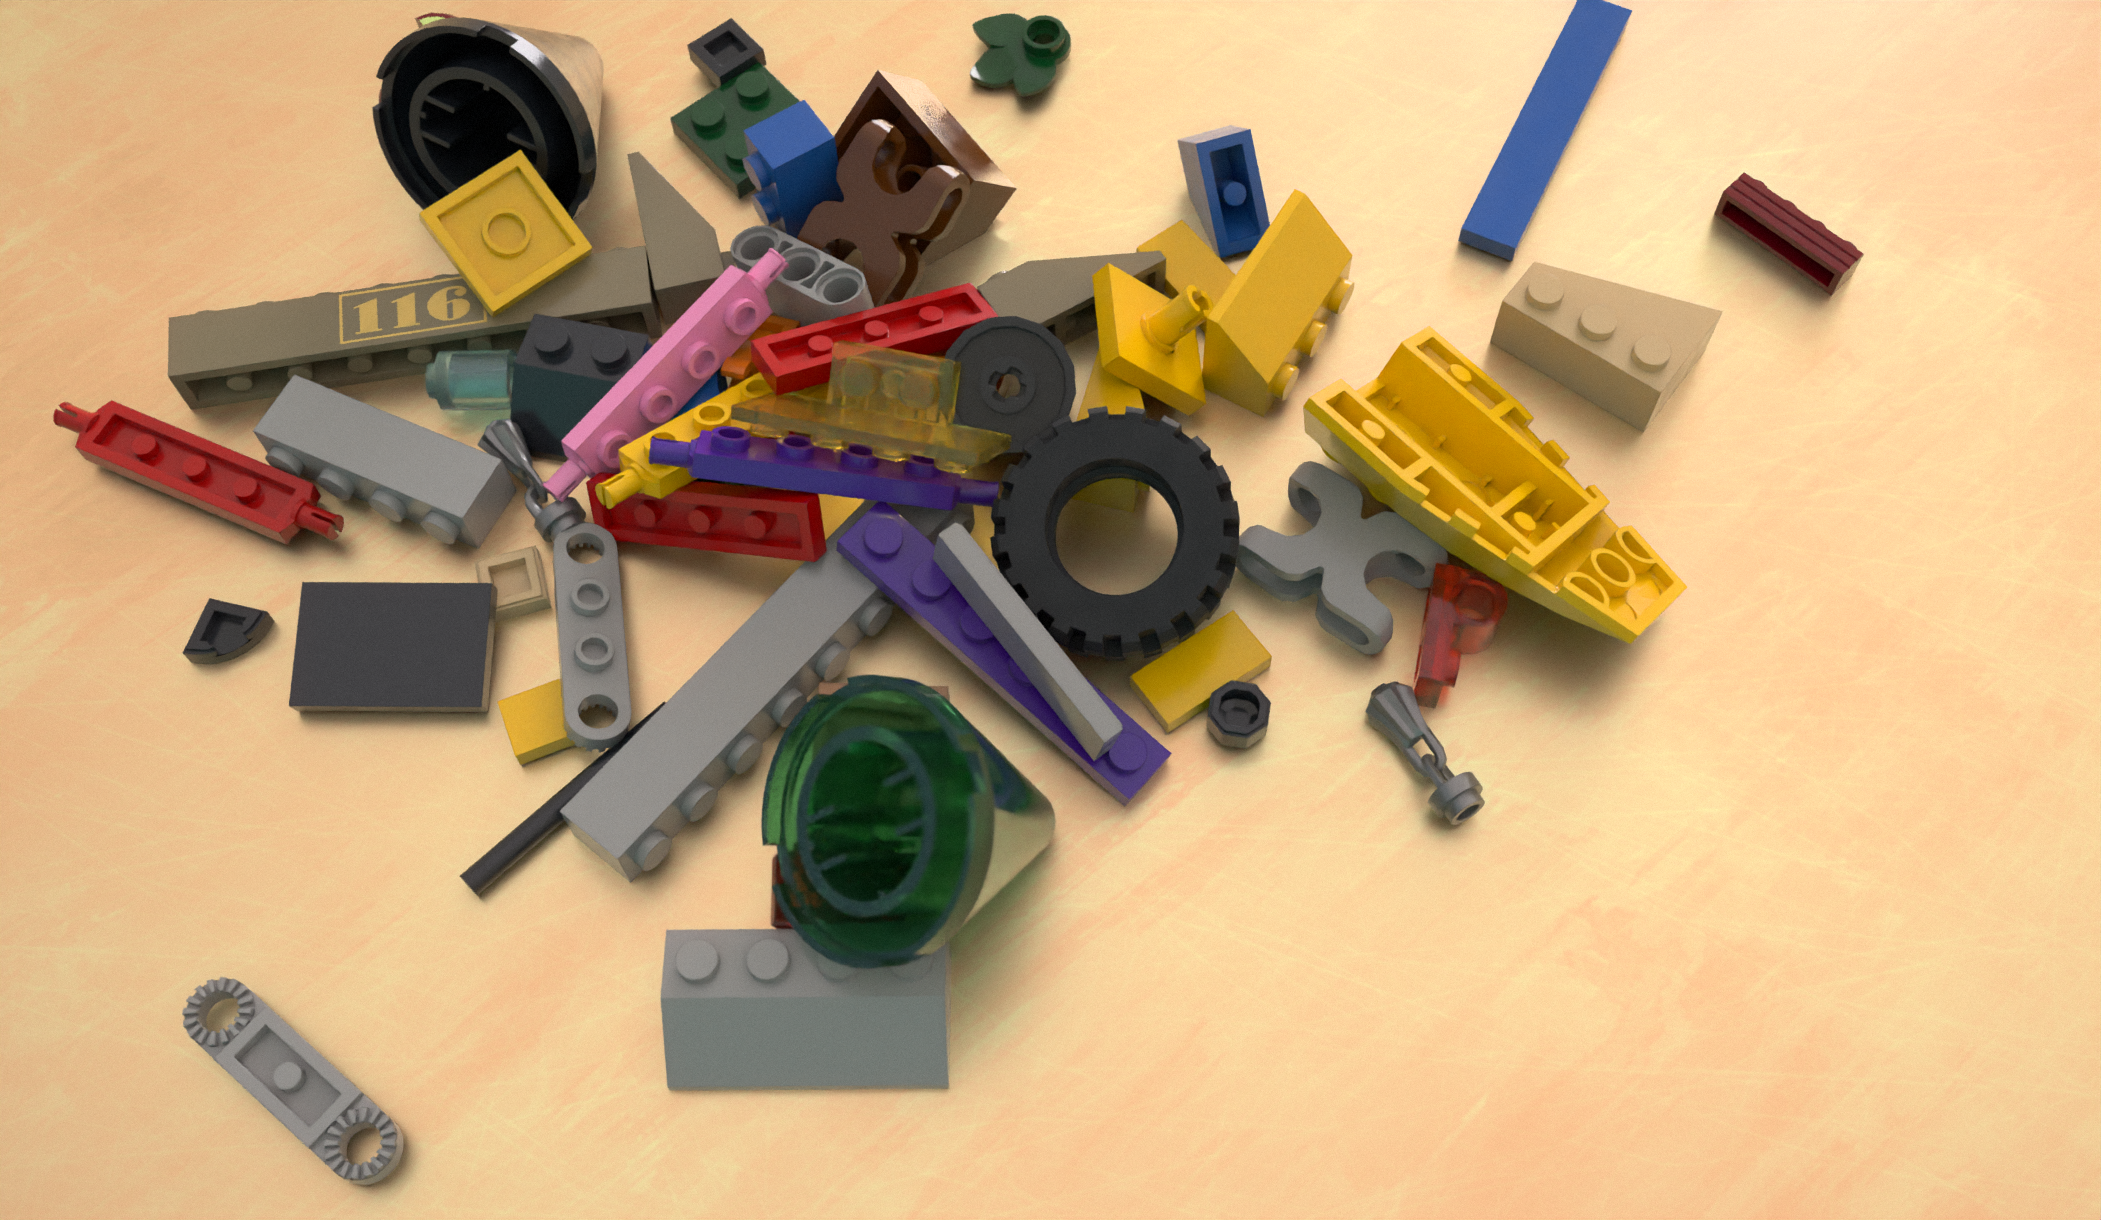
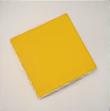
M560 679L497 701L515 757L520 765L575 745V742L573 740L570 741L567 737V732L563 726Z

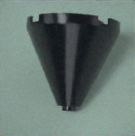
M464 17L445 18L427 23L394 45L378 69L376 77L383 80L381 102L372 107L380 147L397 180L423 210L521 150L571 219L574 220L586 206L595 182L604 72L603 61L597 49L589 41L579 36Z

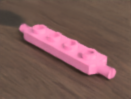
M769 248L768 252L748 273L730 265L562 439L561 443L568 460L542 486L557 500L563 502L586 477L591 479L599 472L619 474L621 470L618 449L669 422L723 365L726 358L732 356L773 313L765 290L789 267L784 257L776 250Z

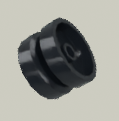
M1018 316L987 318L964 330L947 350L939 374L941 405L953 428L974 446L998 454L1023 452L1022 447L1033 436L1036 435L1042 440L1054 432L1051 423L1070 414L1076 395L1074 365L1062 341L1042 324ZM1003 375H1014L1019 380L1020 391L1016 396L1004 398L997 391V382Z

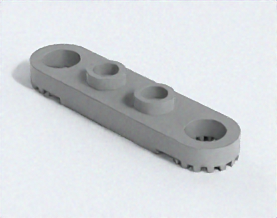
M583 522L564 532H559L553 545L552 563L563 726L567 732V737L570 741L573 740L575 742V746L579 748L581 746L585 747L586 751L592 752L593 749L599 750L600 753L604 752L606 748H612L618 744L627 734L631 720V700L617 544L609 531L597 524ZM583 543H586L587 547L593 545L594 550L597 551L599 549V554L602 557L594 563L583 564L574 561L568 553L570 548H576V544L579 547H583ZM596 704H599V708L606 706L607 711L610 712L612 710V715L616 719L610 726L599 729L584 724L579 715L582 713V709L584 711L587 710L589 705H591V708H594Z
M220 977V980L206 981L207 984L203 987L200 985L194 989L196 993L193 997H188L186 1000L188 1002L187 1008H184L182 1015L185 1016L183 1027L187 1030L190 1038L201 1046L273 1116L330 1167L333 1172L350 1183L368 1185L384 1179L395 1169L401 1159L404 1146L403 1135L399 1126L254 992L234 978L227 979L226 977ZM224 999H237V1003L240 1006L237 1013L240 1015L234 1018L236 1023L234 1025L229 1024V1029H221L220 1033L216 1031L209 1032L206 1020L211 1008ZM365 1128H377L380 1130V1136L383 1140L380 1142L382 1148L377 1150V1157L373 1156L370 1158V1163L366 1161L361 1166L359 1164H350L347 1158V1146L350 1139L358 1131Z

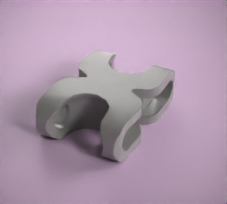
M1313 461L1304 462L1289 477L1288 498L1291 506L1313 528L1302 535L1286 536L1262 525L1250 526L1239 536L1240 542L1236 567L1248 579L1281 601L1296 602L1316 594L1318 602L1315 616L1320 626L1326 632L1364 654L1372 655L1379 653L1392 638L1393 618L1390 610L1366 588V584L1376 578L1392 577L1416 588L1429 587L1448 568L1447 551L1396 512L1383 511L1367 519H1362L1360 515L1363 496L1354 483L1324 465Z

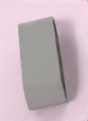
M761 225L745 229L731 243L730 250L736 267L746 273L768 252L769 248L776 250L784 257L789 267L765 291L769 306L773 312L783 318L800 321L801 327L875 308L864 274L860 270L774 227Z

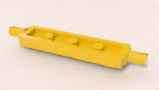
M759 372L618 449L621 472L602 483H598L595 486L596 495L600 502L606 505L608 509H612L616 504L636 493H645L646 495L662 499L697 478L691 477L687 468L649 464L652 437L691 442L692 439L695 440L700 436L701 430L712 431L717 427L732 426L747 430L752 437L769 438L848 392V377L776 396Z

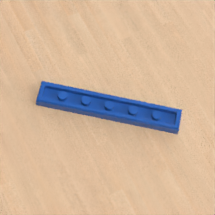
M1605 0L1576 1L1461 228L1458 241L1510 261L1513 260L1624 34L1633 10Z

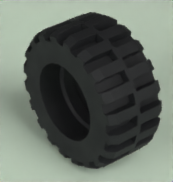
M1107 406L1088 409L1089 418L1072 423L1068 415L1051 423L1054 432L1042 440L1036 435L1033 436L1022 447L1025 456L1017 466L1009 464L1000 480L1004 487L1001 498L994 499L991 520L994 523V536L990 537L992 556L997 562L999 572L1057 643L1067 647L1070 652L1087 658L1089 655L1105 657L1106 661H1125V657L1139 655L1148 658L1161 654L1163 648L1177 641L1181 644L1195 634V629L1205 619L1209 620L1220 606L1226 589L1230 587L1236 568L1240 542L1238 503L1234 501L1231 492V481L1223 465H1216L1211 458V449L1198 436L1191 439L1182 433V425L1165 415L1160 422L1147 418L1146 409L1126 406L1125 414H1108ZM1114 478L1140 481L1155 489L1170 506L1178 531L1175 553L1163 574L1149 586L1123 595L1098 593L1078 583L1064 568L1056 547L1058 519L1068 501L1085 487L1102 480Z

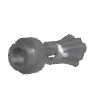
M511 419L492 421L486 427L477 445L486 453L502 459L506 469L519 478L528 490L524 494L525 505L534 517V526L546 542H554L559 532H564L585 522L586 512L574 497H567L561 502L552 496L555 502L548 505L545 509L542 508L540 504L548 502L549 492L542 486L546 482L541 480L532 467V459L520 426L512 422Z
M1398 681L1388 684L1383 683L1377 686L1371 692L1369 704L1365 711L1368 714L1369 724L1387 736L1403 752L1417 772L1431 778L1437 787L1428 800L1434 812L1439 818H1448L1452 825L1460 824L1474 816L1485 804L1484 799L1480 795L1483 787L1472 772H1464L1454 776L1446 766L1447 757L1444 747L1426 724L1412 687L1401 684ZM1423 739L1434 755L1426 753L1421 759L1413 746Z

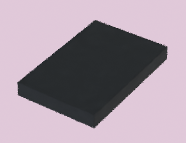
M302 582L289 707L296 711L488 712L498 589L492 583Z

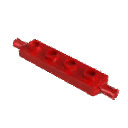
M112 400L94 413L78 408L69 402H63L59 405L62 411L58 409L54 411L53 421L55 425L79 434L75 448L85 460L286 545L303 528L322 535L329 540H335L339 536L335 530L339 532L343 530L344 518L341 515H336L317 507L321 494L313 483Z

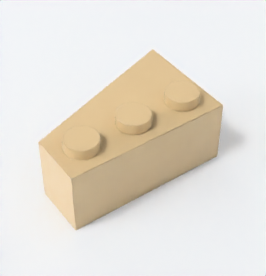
M1534 261L1502 300L1490 343L1644 433L1705 352L1723 311Z

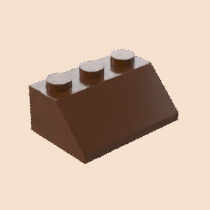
M877 70L834 135L838 162H840L856 134L866 123L882 119L894 125L902 133L906 141L907 149L897 174L899 190L902 193L909 192L929 168L938 165L957 168L968 177L971 185L969 198L949 234L937 242L922 240L917 242L916 246L925 261V267L984 234L1017 188L922 80Z

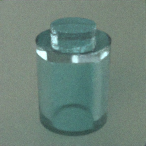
M515 350L439 351L435 363H429L426 368L425 382L428 396L430 399H437L438 405L443 411L511 410L513 371L517 353Z

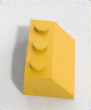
M1294 189L1206 320L1202 367L1204 389L1262 417L1265 416L1276 398L1284 401L1288 397L1299 375L1297 365L1304 355L1313 357L1316 354L1327 331L1325 322L1332 312L1340 315L1344 311L1355 286L1354 282L1348 280L1353 255L1305 193Z

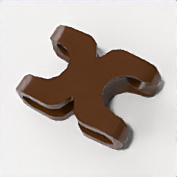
M882 119L870 121L859 130L838 164L836 181L845 196L844 201H823L816 205L810 212L797 237L798 240L841 261H844L853 250L859 249L863 258V274L874 307L909 299L924 276L925 261L916 246L919 240L937 242L946 237L962 212L971 191L969 179L964 173L952 166L938 165L929 168L909 192L902 193L899 190L897 174L907 149L906 141L902 133L894 125Z

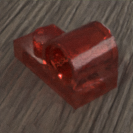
M1441 563L1435 564L1426 594L1412 685L1418 706L1435 709L1443 686L1455 687L1461 654L1483 652L1494 642L1508 605L1507 593L1502 584L1482 572ZM1460 609H1473L1478 611L1484 618H1470L1463 614Z

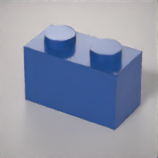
M805 100L743 130L749 156L743 158V164L757 190V193L751 196V200L758 216L766 226L774 224L778 230L797 238L810 212L816 205L823 201H844V194L836 181L839 162L835 138Z

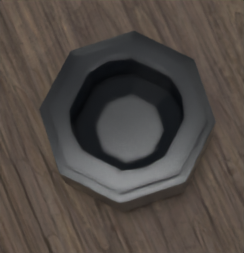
M1231 680L1211 693L1206 727L1221 745L1246 749L1266 736L1271 702L1256 684Z

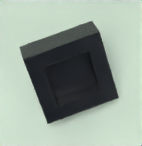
M732 18L687 45L690 60L717 87H720L758 62L763 66L767 65L764 49Z

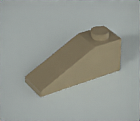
M639 152L630 153L627 155L654 289L665 325L672 324L696 302L730 265L735 267L736 265L731 250L726 252L720 251L715 229Z
M1161 251L1027 261L1009 271L1004 270L994 274L986 283L978 286L977 290L999 317L1018 316L1042 324L1062 341L1065 346L1098 329L1092 275L1107 263H1110L1154 290L1164 294L1166 258Z

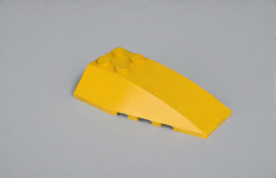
M1430 326L1401 342L1378 377L1355 391L1343 379H1339L1309 397L1303 406L1305 433L1321 446L1327 457L1336 463L1342 464L1366 485L1368 491L1376 500L1391 507L1397 514L1461 560L1505 587L1566 618L1631 644L1687 589L1685 583L1632 525L1619 528L1603 511L1610 501L1596 485L1587 486L1584 490L1565 469L1564 465L1570 457L1556 441L1550 440L1543 444L1528 428L1534 417L1526 408Z

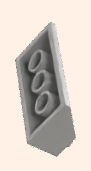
M947 928L666 930L660 999L668 1089L670 1091L949 1089L952 953Z

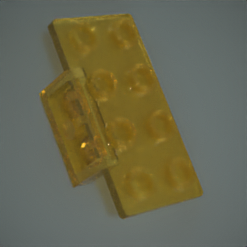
M845 340L834 342L827 400L793 393L776 396L774 392L732 405L730 415L732 420L751 423L750 432L757 435L787 437L789 431L811 435L810 443L815 446L830 449H847L850 442L872 446L873 456L892 461H908L911 458V454L934 458L933 466L935 468L953 473H971L973 466L989 463L990 459L1010 449L1012 435L953 424L961 369L960 361Z

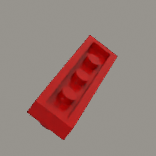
M970 282L751 340V360L774 394L779 396L949 349L964 330L987 318L999 316Z
M599 472L586 482L594 524L609 531L615 541L816 562L827 552L818 493L692 481L662 499L646 495L645 493H636L616 504L612 509H608L598 499L595 486L617 474Z

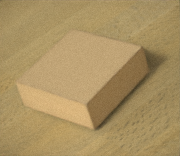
M536 545L474 561L478 583H492L498 589L495 623L552 608L541 555Z

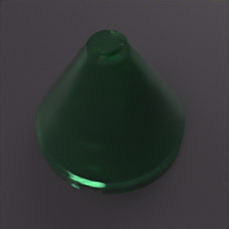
M873 674L858 675L847 678L848 684L831 695L816 694L796 714L784 732L772 758L764 789L761 821L762 845L777 846L779 865L785 884H775L772 886V889L785 917L793 929L810 947L827 959L844 966L861 969L889 968L917 962L931 955L947 943L1049 845L1055 830V813L1047 796L955 706L936 690L921 682L903 677Z

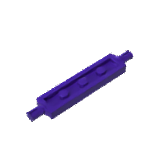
M721 426L714 428L712 431L701 430L700 436L695 440L692 439L691 442L652 437L649 451V464L687 468L691 477L950 511L958 503L993 507V501L998 498L999 490L998 481L990 482L961 478V474H958L955 470V463L944 462L943 458L929 452H910L905 457L882 454L877 448L862 443H849L843 445L842 448L816 445L812 439L800 435H783L778 437L777 440L752 437L747 430L732 426Z

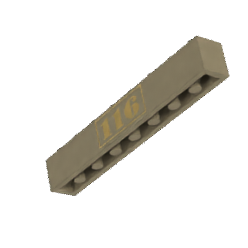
M646 246L614 248L606 252L593 253L493 318L460 274H441L428 279L395 284L382 283L374 287L335 293L322 292L309 297L276 302L263 301L255 305L217 311L204 310L195 314L169 318L168 378L192 410L279 396L294 374L324 387L334 388L515 360L534 314L646 334L650 336V339L662 337L659 303L654 289Z

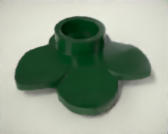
M1010 13L981 19L973 23V31L989 49L970 70V78L978 84L989 88H1004L1014 83L1016 91L1022 97L1037 94L1045 90L1054 81L1056 65L1065 61L1071 52V36L1059 19L1049 15H1039L1027 20L1018 14Z

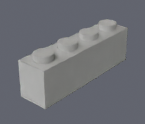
M295 374L253 430L268 453L265 459L272 467L296 477L302 474L314 479L323 489L340 499L349 500L351 496L366 501L375 511L392 521L400 522L403 518L416 522L431 536L448 544H453L455 540L479 549L517 492L502 459Z

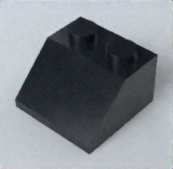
M534 314L514 362L510 413L511 421L517 423L521 428L530 456L560 462L568 460L563 450L562 439L653 346L649 335Z

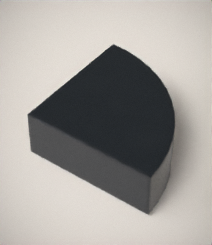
M209 598L183 654L191 663L215 664L234 659L255 647L267 635L275 621L267 611Z

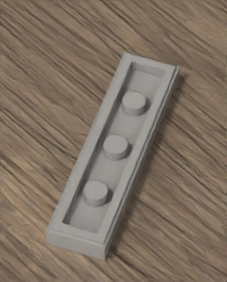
M955 522L939 533L933 555L934 561L1093 761L1109 751L1123 730L1121 722L963 525Z

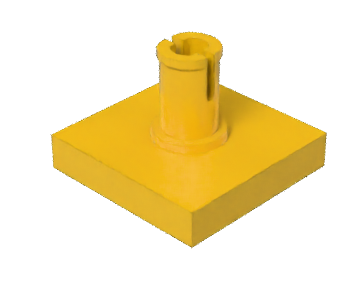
M521 150L419 213L421 223L492 318L591 255L593 249Z
M1107 263L1092 275L1102 369L1188 416L1192 415L1206 405L1196 327L1207 320L1208 315L1214 308L1213 302L1206 292L1202 289L1197 292V286L1191 284L1171 300L1114 265Z

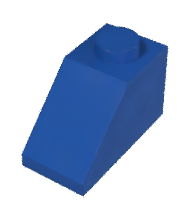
M1229 125L1177 139L1189 197L1215 254L1222 258L1254 249L1270 226L1251 129Z

